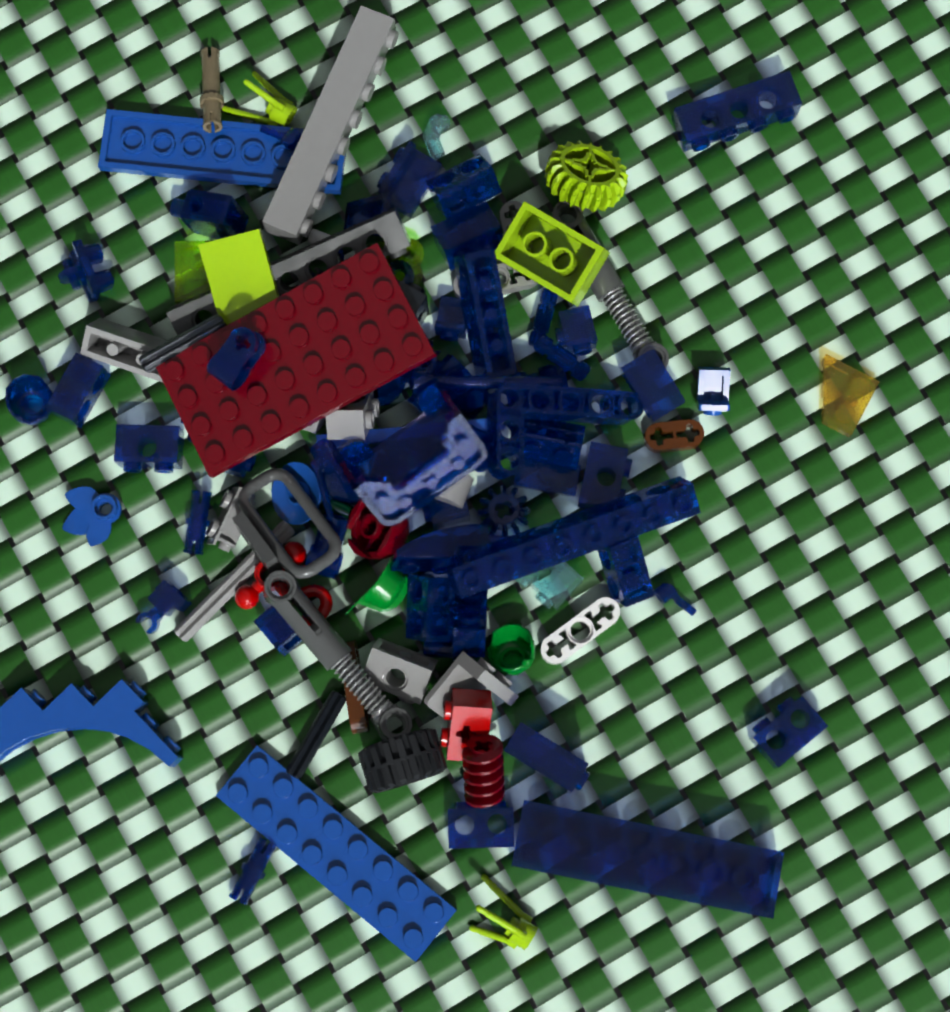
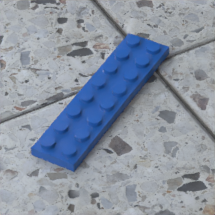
M106 109L98 167L100 171L277 188L304 129L222 120L223 127L221 131L215 133L214 122H212V133H208L203 130V118ZM346 154L345 156L340 155L336 164L338 166L337 175L332 183L328 182L324 190L326 194L341 195Z
M258 745L216 795V797L415 962L457 911L454 906L300 779L289 775L283 765Z

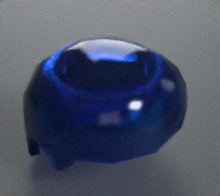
M21 375L14 378L6 388L5 402L7 409L15 420L21 424L37 425L47 420L54 410L53 392L39 376Z

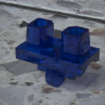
M81 239L72 241L73 250L69 252L71 259L62 262L65 270L58 275L60 283H70L74 291L83 287L89 303L98 301L99 294L112 289L114 285V279L109 269L94 272L92 265L103 262L104 257L99 243L83 245Z

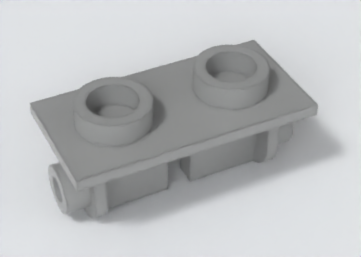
M240 486L232 487L231 491L227 490L224 493L219 504L222 507V511L218 519L213 518L206 531V535L209 536L206 543L216 545L218 541L220 542L218 548L228 553L231 548H235L241 535L232 519L241 512L238 505V496L242 490ZM254 494L252 495L250 500L253 507L256 504V502H254V499L256 497Z

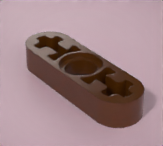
M356 640L345 641L352 649L350 655H352L351 659H356L355 664H360L358 668L361 669ZM345 682L344 688L352 734L369 732L368 711L364 709L365 705H360L362 701H357V696H353L354 692H349L350 687H345L347 684Z

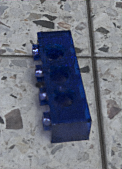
M789 70L674 108L672 122L683 151L686 152L693 149L694 152H698L708 148L710 143L719 140L729 142L736 139L741 133L747 131L756 133L764 130L768 124L777 121L780 124L787 123L796 118L802 101ZM767 101L772 104L773 108L765 109L759 102ZM733 110L741 111L745 117L735 118L734 116H732L730 112ZM712 120L716 126L708 128L701 121Z
M483 250L454 257L476 381L517 374L495 250Z

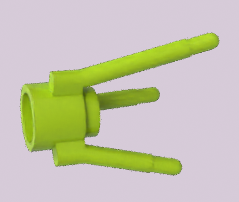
M256 71L252 72V76L274 97L248 79H245L243 83L269 102L265 111L269 118L225 105L221 109L224 112L266 125H281L283 127H288L297 112V107L293 105L294 102L285 98Z
M482 874L481 879L519 919L513 916L510 922L492 911L477 905L476 911L504 927V934L507 936L475 925H470L469 930L503 942L513 949L518 946L525 950L538 929L537 926L531 923L533 917L523 912L486 874Z

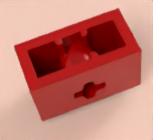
M452 688L451 700H445L443 719L448 720L447 728L442 727L440 734L441 747H446V760L464 761L462 751L467 747L466 743L469 737L477 734H489L493 709L491 690Z

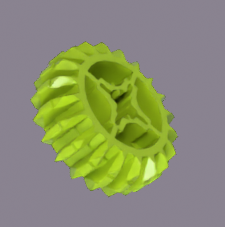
M580 140L576 144L567 141L565 146L558 145L557 149L552 151L548 158L544 176L546 178V186L551 188L552 195L559 196V202L566 201L570 204V207H580L581 211L587 208L593 213L597 208L601 211H606L608 207L614 208L615 204L623 197L628 182L626 166L621 164V158L613 157V151L603 150L602 145L596 147L591 142L583 144Z

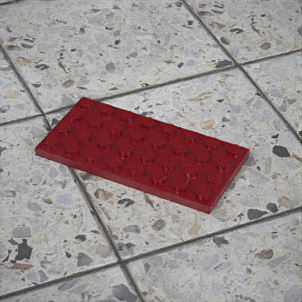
M375 243L194 343L175 357L158 365L156 369L209 477L214 478L437 355L380 245Z

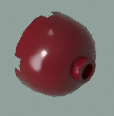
M372 495L373 497L369 499L363 498L358 501L352 509L347 522V529H351L352 539H348V543L353 552L363 558L388 559L400 552L406 544L410 524L407 514L398 503L383 496Z

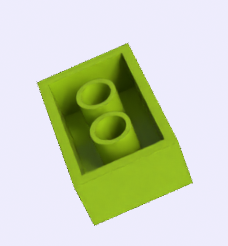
M524 201L492 256L578 307L610 252Z

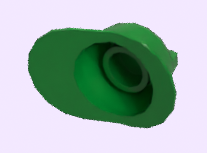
M395 555L391 557L375 584L345 615L357 604L384 612L396 608L402 602L412 582L391 562Z

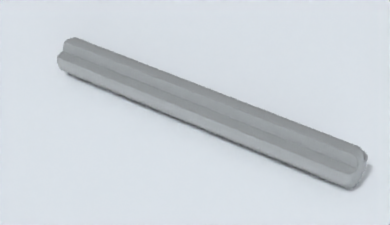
M281 521L272 530L282 546L295 533L294 529L285 521ZM253 550L174 629L175 634L182 641H189L235 594L236 590L254 575L255 567L261 561Z

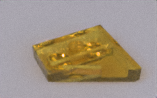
M825 354L822 359V424L850 438L880 381Z

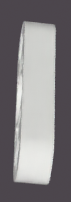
M602 597L546 637L540 647V654L543 660L548 664L558 665L614 625L620 616L618 603L612 598ZM602 604L605 608L611 606L613 608L611 612L612 619L608 620L606 617H603L597 621L596 624L601 628L596 631L592 621L585 617V615L590 613L591 617L594 618L600 612L599 605ZM577 622H583L589 628V635L583 640H577L571 634V627ZM564 631L568 641L575 645V647L570 650L569 645L566 644L560 650L561 657L557 658L555 655L549 657L546 653L549 650L547 644L552 642L554 645H557L563 641L564 638L559 634Z

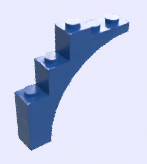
M121 679L97 703L94 702L97 696L86 685L80 687L71 683L47 707L44 706L47 700L36 689L30 691L25 688H20L0 707V762L16 749L38 738L63 731L84 729L106 731L127 737L149 749L169 767H175L184 758L178 753L181 750L179 744L169 735L164 738L156 730L160 726L157 721L147 712L143 715L141 714L149 703L143 698L147 694L146 691L135 680L129 683Z

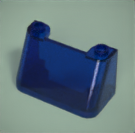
M437 377L424 385L417 394V403L423 413L375 448L371 449L363 440L351 439L332 451L353 491L383 525L394 526L401 523L478 468L487 457L485 444Z

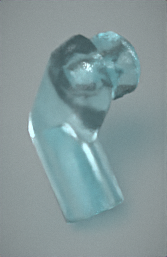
M435 114L431 116L423 132V140L431 160L439 159L445 155L439 138L442 131H446L450 127V119L446 115Z

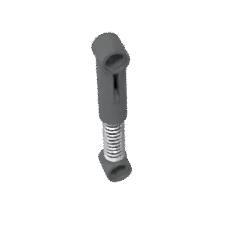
M566 201L558 202L555 205L552 215L554 219L600 245L584 218L580 207H570V204ZM564 214H570L575 218V221L564 223L559 217ZM607 257L590 288L598 301H604V305L608 306L607 310L610 311V315H613L612 319L616 320L615 324L619 325L618 329H622L621 334H624V338L627 339L626 342L630 343L629 347L632 348V356L636 361L637 373L646 380L659 379L667 368L669 354L664 346L653 341L651 336H647L649 332H645L646 327H642L643 322H639L641 318H637L638 313H634L635 308L631 309L632 304H628L630 299H625L627 297L626 294L623 295L625 285ZM648 356H654L658 358L660 365L655 368L649 367L645 364L644 359Z
M283 570L274 571L269 574L263 587V596L266 602L277 610L327 671L335 669L334 674H339L338 679L342 678V683H347L345 687H350L349 692L353 691V696H357V701H362L360 705H365L364 709L369 710L368 714H371L373 720H375L373 723L376 725L380 737L383 740H387L411 732L412 718L409 713L399 708L396 704L393 705L389 699L385 700L386 695H381L382 690L378 691V686L374 687V681H369L371 677L367 678V673L362 672L363 668H358L360 664H355L356 659H351L352 655H350L352 649L299 588L294 577ZM275 582H283L287 585L289 592L284 596H276L272 593L271 586ZM290 602H292L297 607V609L308 620L311 626L307 624V622L301 617V615L296 611V609L291 605ZM396 717L401 720L403 725L401 733L394 734L387 729L386 722L388 718Z

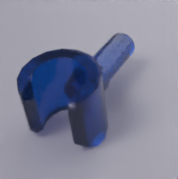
M262 125L260 132L277 138L290 151L295 150L301 137V133L293 127L286 134Z
M661 584L653 591L662 604L672 599L674 603L691 616L697 611L678 595L676 589L671 584Z

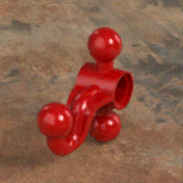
M296 541L287 543L284 548L297 565L303 563L306 558L305 547ZM261 562L255 567L254 575L256 581L251 585L240 586L235 592V602L242 609H252L259 602V594L263 591L265 583L263 581V573L266 570ZM275 582L271 586V591H277L281 596L289 592L287 585L283 582ZM315 584L300 588L308 598L317 597L320 600L318 610L326 618L333 606L332 596L329 591L323 586ZM302 615V618L307 622L309 626H311L308 620Z

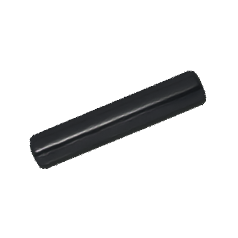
M216 314L140 356L139 362L144 371L150 373L158 365L175 357L194 343L227 325L220 314Z
M334 690L330 692L286 768V772L297 779L303 777L346 702L344 695Z

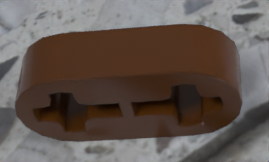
M691 419L657 422L647 428L644 435V443L654 453L691 450L700 445L704 437V429L699 422ZM686 427H691V431L697 432L698 435L693 438V442H688L687 437H676V434H683ZM656 430L660 431L662 436L671 435L672 437L664 439L662 445H657L656 440H650V437L654 436Z

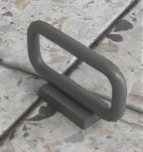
M281 468L269 469L242 487L238 496V505L241 512L232 519L239 533L269 574L284 569L295 578H310L331 565L339 557L341 539L338 533L289 471ZM281 481L284 483L328 541V550L308 565L299 566L293 561L251 504L252 495L270 482Z

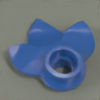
M87 486L77 487L66 492V499L75 509L65 520L62 529L73 535L86 534L87 541L91 547L103 543L111 534L112 523L121 515L122 506L120 500L113 494H99L93 488ZM105 504L111 505V511L108 514H102L101 511Z

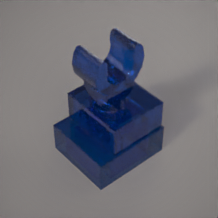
M164 579L147 598L155 607L149 612L138 615L136 623L141 624L146 618H150L152 626L147 630V633L152 635L159 629L160 621L164 615L171 616L176 609L184 612L192 602L170 581Z

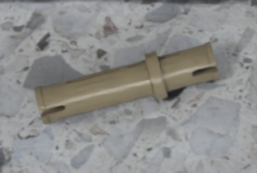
M205 47L200 52L203 94L200 97V107L203 109V130L212 133L211 123L214 122L215 133H217L223 127L221 109L224 107V99L220 95V51L215 47H211V57H209L208 47Z

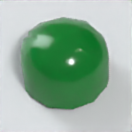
M507 623L492 632V640L489 647H487V655L490 664L496 671L503 675H519L531 667L536 655V646L527 628L520 624Z

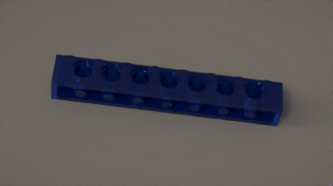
M678 476L444 559L443 562L452 590L462 599L701 512L693 483Z

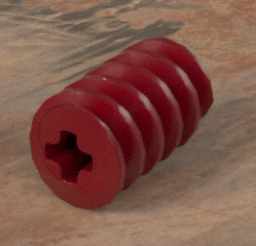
M477 734L470 736L466 743L467 747L462 751V758L464 759V791L466 792L464 794L465 802L475 808L491 807L498 804L505 795L503 743L494 735Z

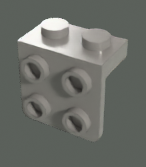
M462 651L427 694L424 703L443 717L445 700H451L452 688L491 690V692L510 706L519 696L509 688L513 683L499 671L493 675L496 669L483 658L476 662Z

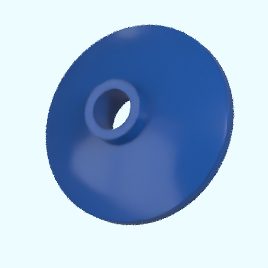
M290 462L284 465L281 469L289 471L319 508L322 490L319 477L314 469L303 462ZM273 481L272 503L278 516L283 521L292 525L304 524L311 520L284 483Z

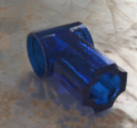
M324 512L323 515L341 539L342 551L350 519L338 514ZM317 530L315 543L310 547L305 565L323 555L329 548L328 541L319 530ZM340 552L339 557L331 565L319 572L318 575L336 579L342 564L343 553Z

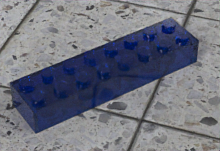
M524 800L511 866L773 919L784 852Z

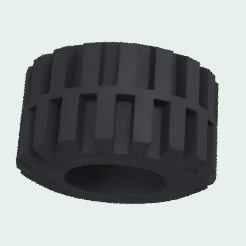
M425 728L399 735L365 747L358 753L369 792L380 793L440 774L447 768L436 729Z

